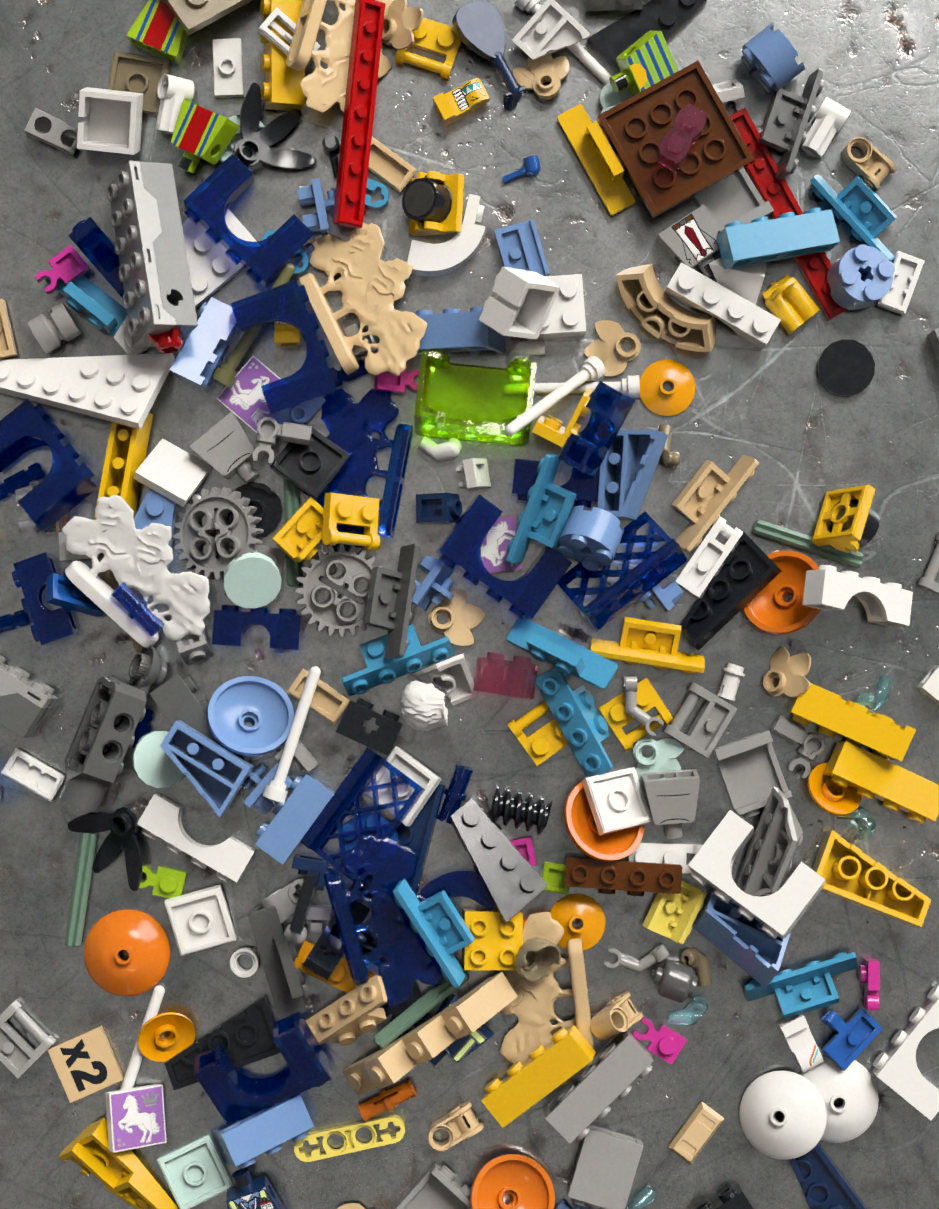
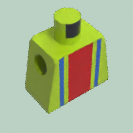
M149 0L126 36L130 44L180 64L188 34L165 2Z
M183 100L171 139V144L184 152L178 167L194 174L200 159L213 165L216 164L240 126L222 115Z

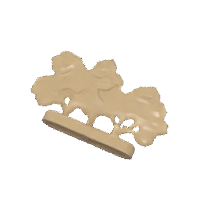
M303 0L288 51L286 65L293 70L302 71L308 65L310 58H313L316 68L312 74L303 78L300 84L303 94L307 97L306 105L324 113L333 104L338 102L340 109L344 113L356 0H330L335 2L339 12L337 22L331 26L321 21L327 0ZM377 0L386 3L384 16H387L389 6L394 0ZM339 3L345 4V11L340 8ZM320 28L324 30L326 35V49L314 51V44ZM382 43L378 78H381L393 68L388 57L382 53ZM320 60L328 65L327 69L320 66Z
M363 223L362 228L354 229L350 233L349 241L347 242L331 233L313 242L315 249L311 253L309 262L313 267L326 272L328 275L326 285L321 287L312 273L300 277L299 280L347 375L357 371L359 368V364L352 351L353 346L358 345L368 351L365 358V368L368 373L378 375L389 371L399 376L406 369V361L417 355V351L420 348V340L425 334L427 323L412 312H402L394 309V301L403 297L406 288L404 281L409 278L414 266L398 258L387 262L380 260L385 241L380 227L373 223L369 225ZM341 273V277L334 281V275ZM340 290L342 292L343 307L333 313L324 294L328 291ZM348 313H355L360 320V329L356 335L346 337L337 319ZM368 325V331L362 333L364 326ZM367 335L378 336L380 342L378 344H368V340H362V337ZM378 348L379 351L373 354L370 349Z
M549 912L530 914L523 927V943L528 939L537 937L557 945L563 936L564 927L558 921L553 920ZM581 938L568 940V958H561L560 964H552L549 968L550 975L542 977L536 982L526 981L516 970L501 971L518 996L500 1010L506 1016L515 1014L518 1018V1023L505 1035L500 1048V1055L508 1062L515 1064L520 1061L523 1064L530 1058L528 1054L540 1044L545 1047L551 1043L547 1037L553 1029L564 1027L568 1030L573 1025H575L594 1049ZM563 966H569L572 989L562 990L553 977L554 972ZM573 997L575 1017L573 1019L562 1021L555 1015L553 1005L557 998ZM549 1020H557L558 1024L552 1025Z

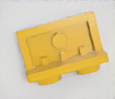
M309 497L271 538L295 563L303 559L307 562L318 551L316 545L322 539L324 508L312 497Z

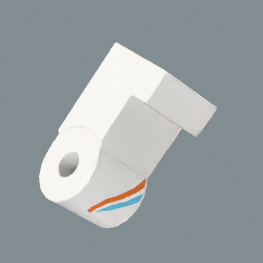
M803 1014L777 1023L791 1053L803 1072L824 1062Z

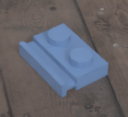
M534 219L494 230L504 267L533 271L542 276H549L550 272Z

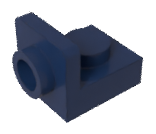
M416 494V523L460 522L462 503L459 500V494Z
M295 854L292 868L298 869L297 874L305 876L310 869L320 872L317 890L323 891L326 884L331 885L334 868L329 867V859Z

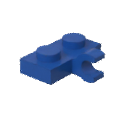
M65 569L63 576L52 573L47 578V603L99 617L104 612L68 579Z
M859 1008L846 1023L835 1011H827L821 1017V1021L836 1032V1034L822 1048V1051L842 1071H845L883 1028L863 1008Z

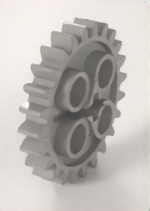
M212 487L211 492L207 489H201V496L193 494V504L187 502L184 506L187 510L186 513H177L182 518V522L175 523L174 526L180 529V533L174 534L173 538L180 539L181 543L177 544L174 548L176 550H183L179 559L183 561L189 560L186 565L187 569H195V574L204 575L210 580H213L214 577L216 580H223L224 571L233 559L236 560L246 553H259L254 549V546L263 544V542L257 539L256 535L264 532V530L256 528V524L262 518L253 517L257 507H247L250 502L249 498H241V492H231L230 488L223 487L221 490L219 487ZM232 512L234 520L229 525L227 518L229 513ZM206 514V515H207V523H206V525L203 527V526H202V523H201V519H202L203 515ZM233 540L235 549L230 553L229 544ZM207 542L209 548L207 554L204 555L202 549Z
M343 544L338 545L337 551H334L332 546L327 545L326 554L318 549V558L316 560L313 558L308 560L311 564L309 567L300 566L305 575L296 576L295 578L302 583L301 587L294 588L295 592L302 594V597L295 600L296 603L305 604L300 613L302 615L310 613L311 615L307 622L312 624L318 621L316 627L318 631L327 626V634L330 636L335 629H337L340 637H343L345 629H348L352 635H355V626H359L363 631L366 630L364 618L371 571L373 567L382 566H372L375 560L374 556L364 559L366 554L364 549L355 554V545H350L348 551H345ZM334 563H341L343 567L342 574L337 578L330 577V566ZM323 576L339 586L346 583L344 588L362 598L363 603L359 604L344 594L336 597L338 592L319 581V577ZM359 577H365L368 583L367 588L362 592H357L354 589V581ZM326 588L329 592L328 599L322 603L316 602L314 594L317 589ZM345 602H351L353 612L347 617L341 616L339 613L340 606Z

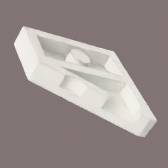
M547 0L512 41L534 61L586 40L591 34L555 0Z

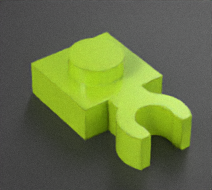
M142 866V872L147 875V879L145 882H140L139 888H146L149 885L154 886L152 895L165 898L183 895L187 871L158 866L157 873H153L148 866Z

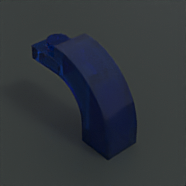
M91 217L78 222L68 236L123 298L124 287L123 282L119 279L120 261L119 255L115 252V245Z
M469 868L443 872L429 880L417 893V897L425 900L444 890L449 898L457 896L473 899L489 911L495 905L494 902L492 903L481 877L478 876L475 869Z

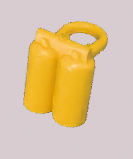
M788 274L779 281L772 282V286L761 294L766 300L765 305L774 316L781 319L779 323L789 335L820 311L794 277L791 278Z

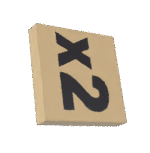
M102 1025L47 1050L70 1103L124 1080V1075Z

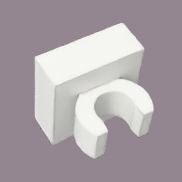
M737 79L713 85L724 107L728 101H733L734 108L736 110L741 109L739 98L745 97L743 85Z
M487 458L463 460V465L456 467V472H465L466 478L464 482L458 483L459 487H467V489L491 487Z

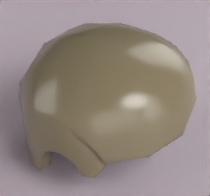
M534 937L526 940L519 948L515 957L516 972L526 981L536 982L542 977H548L550 975V966L552 964H560V949L546 939Z

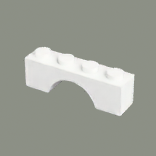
M682 262L665 290L668 296L685 306L699 309L719 319L733 329L739 337L760 349L767 345L781 321L776 316Z
M819 565L818 570L806 571L802 605L824 611L841 610L845 608L849 599L854 595L863 604L868 622L887 627L909 626L913 592L901 589V584L890 582L881 584L879 578H859V573L852 571L836 572L837 567L830 565Z
M155 793L137 822L142 827L141 832L151 839L156 840L159 837L167 842L166 847L177 854H181L182 851L192 856L190 861L203 869H206L207 866L217 871L215 875L227 883H231L233 880L237 883L257 850L233 836L217 845H204L196 842L184 829L182 823L183 807L165 796Z

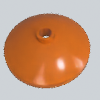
M788 550L777 551L767 556L782 572L758 593L743 610L748 619L759 629L771 634H789L807 626L820 612V609L802 605L806 571L818 570L819 567L811 558L802 553ZM788 595H793L791 601L785 602Z
M582 782L571 790L564 806L565 827L573 843L584 854L598 861L614 862L629 856L637 849L642 840L645 825L599 835L598 829L593 824L595 820Z
M133 909L117 910L102 917L91 928L84 945V962L90 977L103 990L118 996H135L153 988L166 973L171 956L169 938L161 924L149 914ZM121 950H126L129 953L128 960L120 958L119 953Z
M506 1154L490 1160L479 1170L471 1187L470 1206L471 1209H554L555 1193L549 1175L539 1163L524 1155ZM506 1193L510 1196L508 1204L503 1202V1196Z

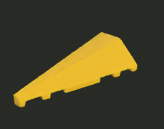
M104 1117L89 1124L58 1156L63 1162L70 1159L81 1166L80 1173L86 1177L90 1174L96 1176L105 1185L104 1188L136 1209H179L131 1149L119 1152L109 1151L107 1120Z

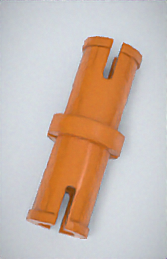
M408 1079L387 1091L385 1089L381 1090L380 1095L362 1104H358L357 1107L363 1120L367 1122L369 1119L387 1110L389 1112L395 1110V1106L416 1097L417 1094L411 1081Z

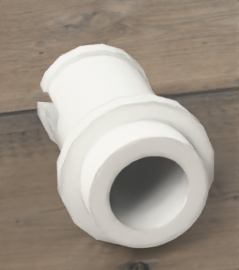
M728 663L726 668L723 667L725 674L717 696L735 701L741 677H745L743 673L744 667Z

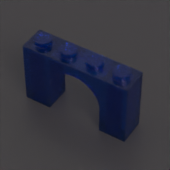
M232 154L183 200L186 209L184 213L195 225L200 223L207 229L204 233L215 245L220 242L227 249L225 254L235 265L241 263L247 269L245 274L255 285L261 283L267 288L279 276L286 264H292L315 242V234L293 214L274 234L262 241L250 242L235 236L225 222L226 213L232 202L254 182V175Z
M297 280L230 303L240 333L270 322H285L294 326L305 340L307 352L302 367L288 377L261 386L270 414L332 393L337 390L335 385L339 383L334 367L328 368L325 357L330 355L324 339L319 341L315 330L319 329L314 312L308 313L305 305L309 301L305 286H299Z
M26 399L0 420V473L31 449L40 447L51 449L53 461L50 472L40 484L18 501L31 520L45 532L99 487L92 480L96 475L85 462L80 464L77 460L81 456L70 442L66 445L62 441L65 435L55 423L49 424L47 420L50 418V415L40 404L35 407Z
M479 494L475 496L436 552L441 555L439 560L451 569L456 566L464 572L462 577L472 585L477 586L479 583L488 589L485 594L497 603L503 600L511 607L508 611L521 620L524 617L533 619L572 562L555 549L545 546L527 572L520 578L504 581L491 575L482 562L481 545L486 534L503 511Z
M300 1012L273 1022V1041L287 1062L286 1067L275 1076L258 1079L242 1074L236 1069L221 1045L195 1056L194 1075L226 1124L242 1120L252 1113L268 1109L278 1102L294 1098L304 1091L320 1087L331 1080V1062Z

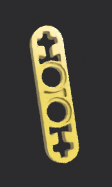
M386 1115L369 1119L367 1122L359 1121L309 1132L308 1136L296 1141L294 1152L299 1160L311 1162L393 1144L403 1138L405 1123L397 1115ZM388 1122H393L394 1126H400L395 1136H391L390 1132H383L380 1135L382 1139L377 1140L375 1124H380L379 1130L388 1128ZM366 1127L372 1132V1139L369 1142L362 1143L357 1140L356 1131L359 1128ZM332 1134H339L344 1139V1145L339 1149H333L328 1145V1137ZM318 1137H323L322 1142L325 1152H320L321 1146L313 1148L310 1155H307L305 1150H300L305 1140H308L310 1145L319 1143Z

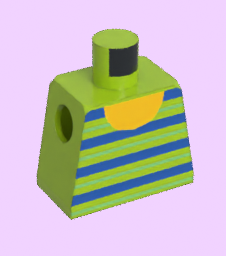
M648 31L616 58L621 72L610 77L609 81L616 93L628 88L632 95H636L678 72L679 70L662 31Z

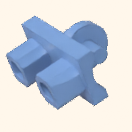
M320 178L311 180L312 185L299 188L297 192L300 206L316 204L317 213L302 215L305 232L321 231L322 236L330 233L326 211H331L333 220L336 192L335 190L327 191L328 200L324 201Z
M425 556L419 569L428 575L422 584L415 580L416 591L412 602L426 611L432 602L439 605L444 596L449 600L453 599L454 595L448 590L454 583L449 577L455 569L440 557L437 560L430 556Z
M660 559L647 566L644 564L636 570V573L648 590L646 591L640 582L633 586L639 595L633 602L635 605H638L643 601L650 610L656 606L650 595H653L664 611L667 612L675 606L673 603L684 592L676 581L664 589L656 581L668 572Z
M262 763L255 770H251L243 786L249 790L255 782L258 785L243 802L247 807H254L267 814L275 805L276 801L262 795L265 786L269 785L270 780H274L279 763H276L264 778L261 775L266 771L267 767ZM287 775L285 781L287 785L286 791L293 783L289 775Z

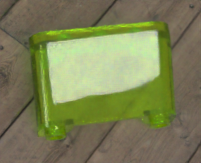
M439 349L422 351L415 407V433L428 438L448 440L455 438L459 441L507 446L527 445L531 423L513 436L505 433V427L533 406L537 362H531L526 358H516L507 365V368L450 363L449 356Z

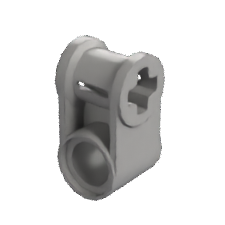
M299 877L282 889H278L262 900L260 904L263 908L275 906L280 922H284L294 915L299 898L295 893L298 890L297 884L302 886L304 877Z

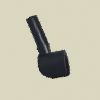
M334 136L336 145L333 148L326 146L325 138L322 141V146L325 154L329 156L334 179H337L340 143L338 138Z

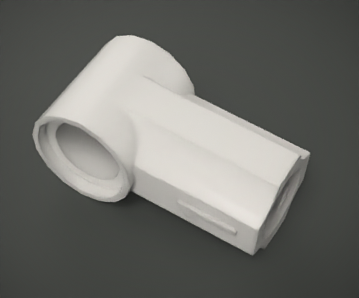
M163 74L157 86V95L161 100L155 130L173 134L183 100L192 101L194 83L188 79Z
M826 97L813 119L815 121L801 147L804 152L812 157L821 159L835 133L838 134L851 111Z

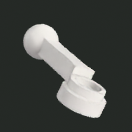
M291 923L288 924L284 933L287 941H293L294 945L303 943L308 935L306 926H304L301 934L290 932ZM244 947L233 953L230 959V968L235 975L247 978L258 970L261 961L258 948ZM247 954L252 958L253 966L251 969H243L239 965L238 959L240 955Z

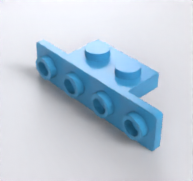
M819 174L814 176L810 180L814 185L812 187L813 192L821 200L827 199L833 206L831 208L833 214L839 220L843 221L845 219L852 227L850 231L858 241H865L870 247L878 249L889 261H893L895 256L877 236L897 216L860 176H857L837 194Z
M84 275L74 282L70 281L67 285L62 280L58 283L56 291L66 298L65 302L76 312L83 311L89 316L88 321L99 330L104 328L111 335L115 336L128 315L127 309ZM45 279L46 283L50 285L51 280Z
M546 454L538 465V477L535 484L528 491L527 506L518 518L516 535L511 539L507 547L508 556L506 561L511 564L523 561L531 538L551 548H557L560 535L577 495L552 483L562 456Z
M523 616L518 617L506 637L509 643L529 652L535 659L541 662L547 661L555 665V668L567 675L572 674L602 690L607 689L618 670L616 663Z
M411 624L408 626L407 650L402 658L396 659L385 658L388 634L359 645L367 668L341 679L348 696L365 693L370 688L390 683L395 678L408 673L418 672L423 667L447 660L455 655L449 637H444L421 646L414 626Z
M556 668L536 677L535 682L586 777L601 775L611 770L613 765L600 743L610 736L608 724L599 715L594 705L595 701L592 694L585 689L584 685L572 690L564 674Z
M405 879L399 881L393 890L395 902L401 909H404L410 918L411 927L424 940L429 955L435 957L441 967L443 977L450 981L454 988L459 987L466 974L453 952L471 944L475 939L444 890L420 902Z
M845 952L838 953L830 960L823 962L812 961L807 963L804 968L794 971L791 969L783 970L777 973L766 988L754 979L744 986L747 1001H752L775 994L784 1019L839 1003V996L831 976L856 969L855 952L849 954Z

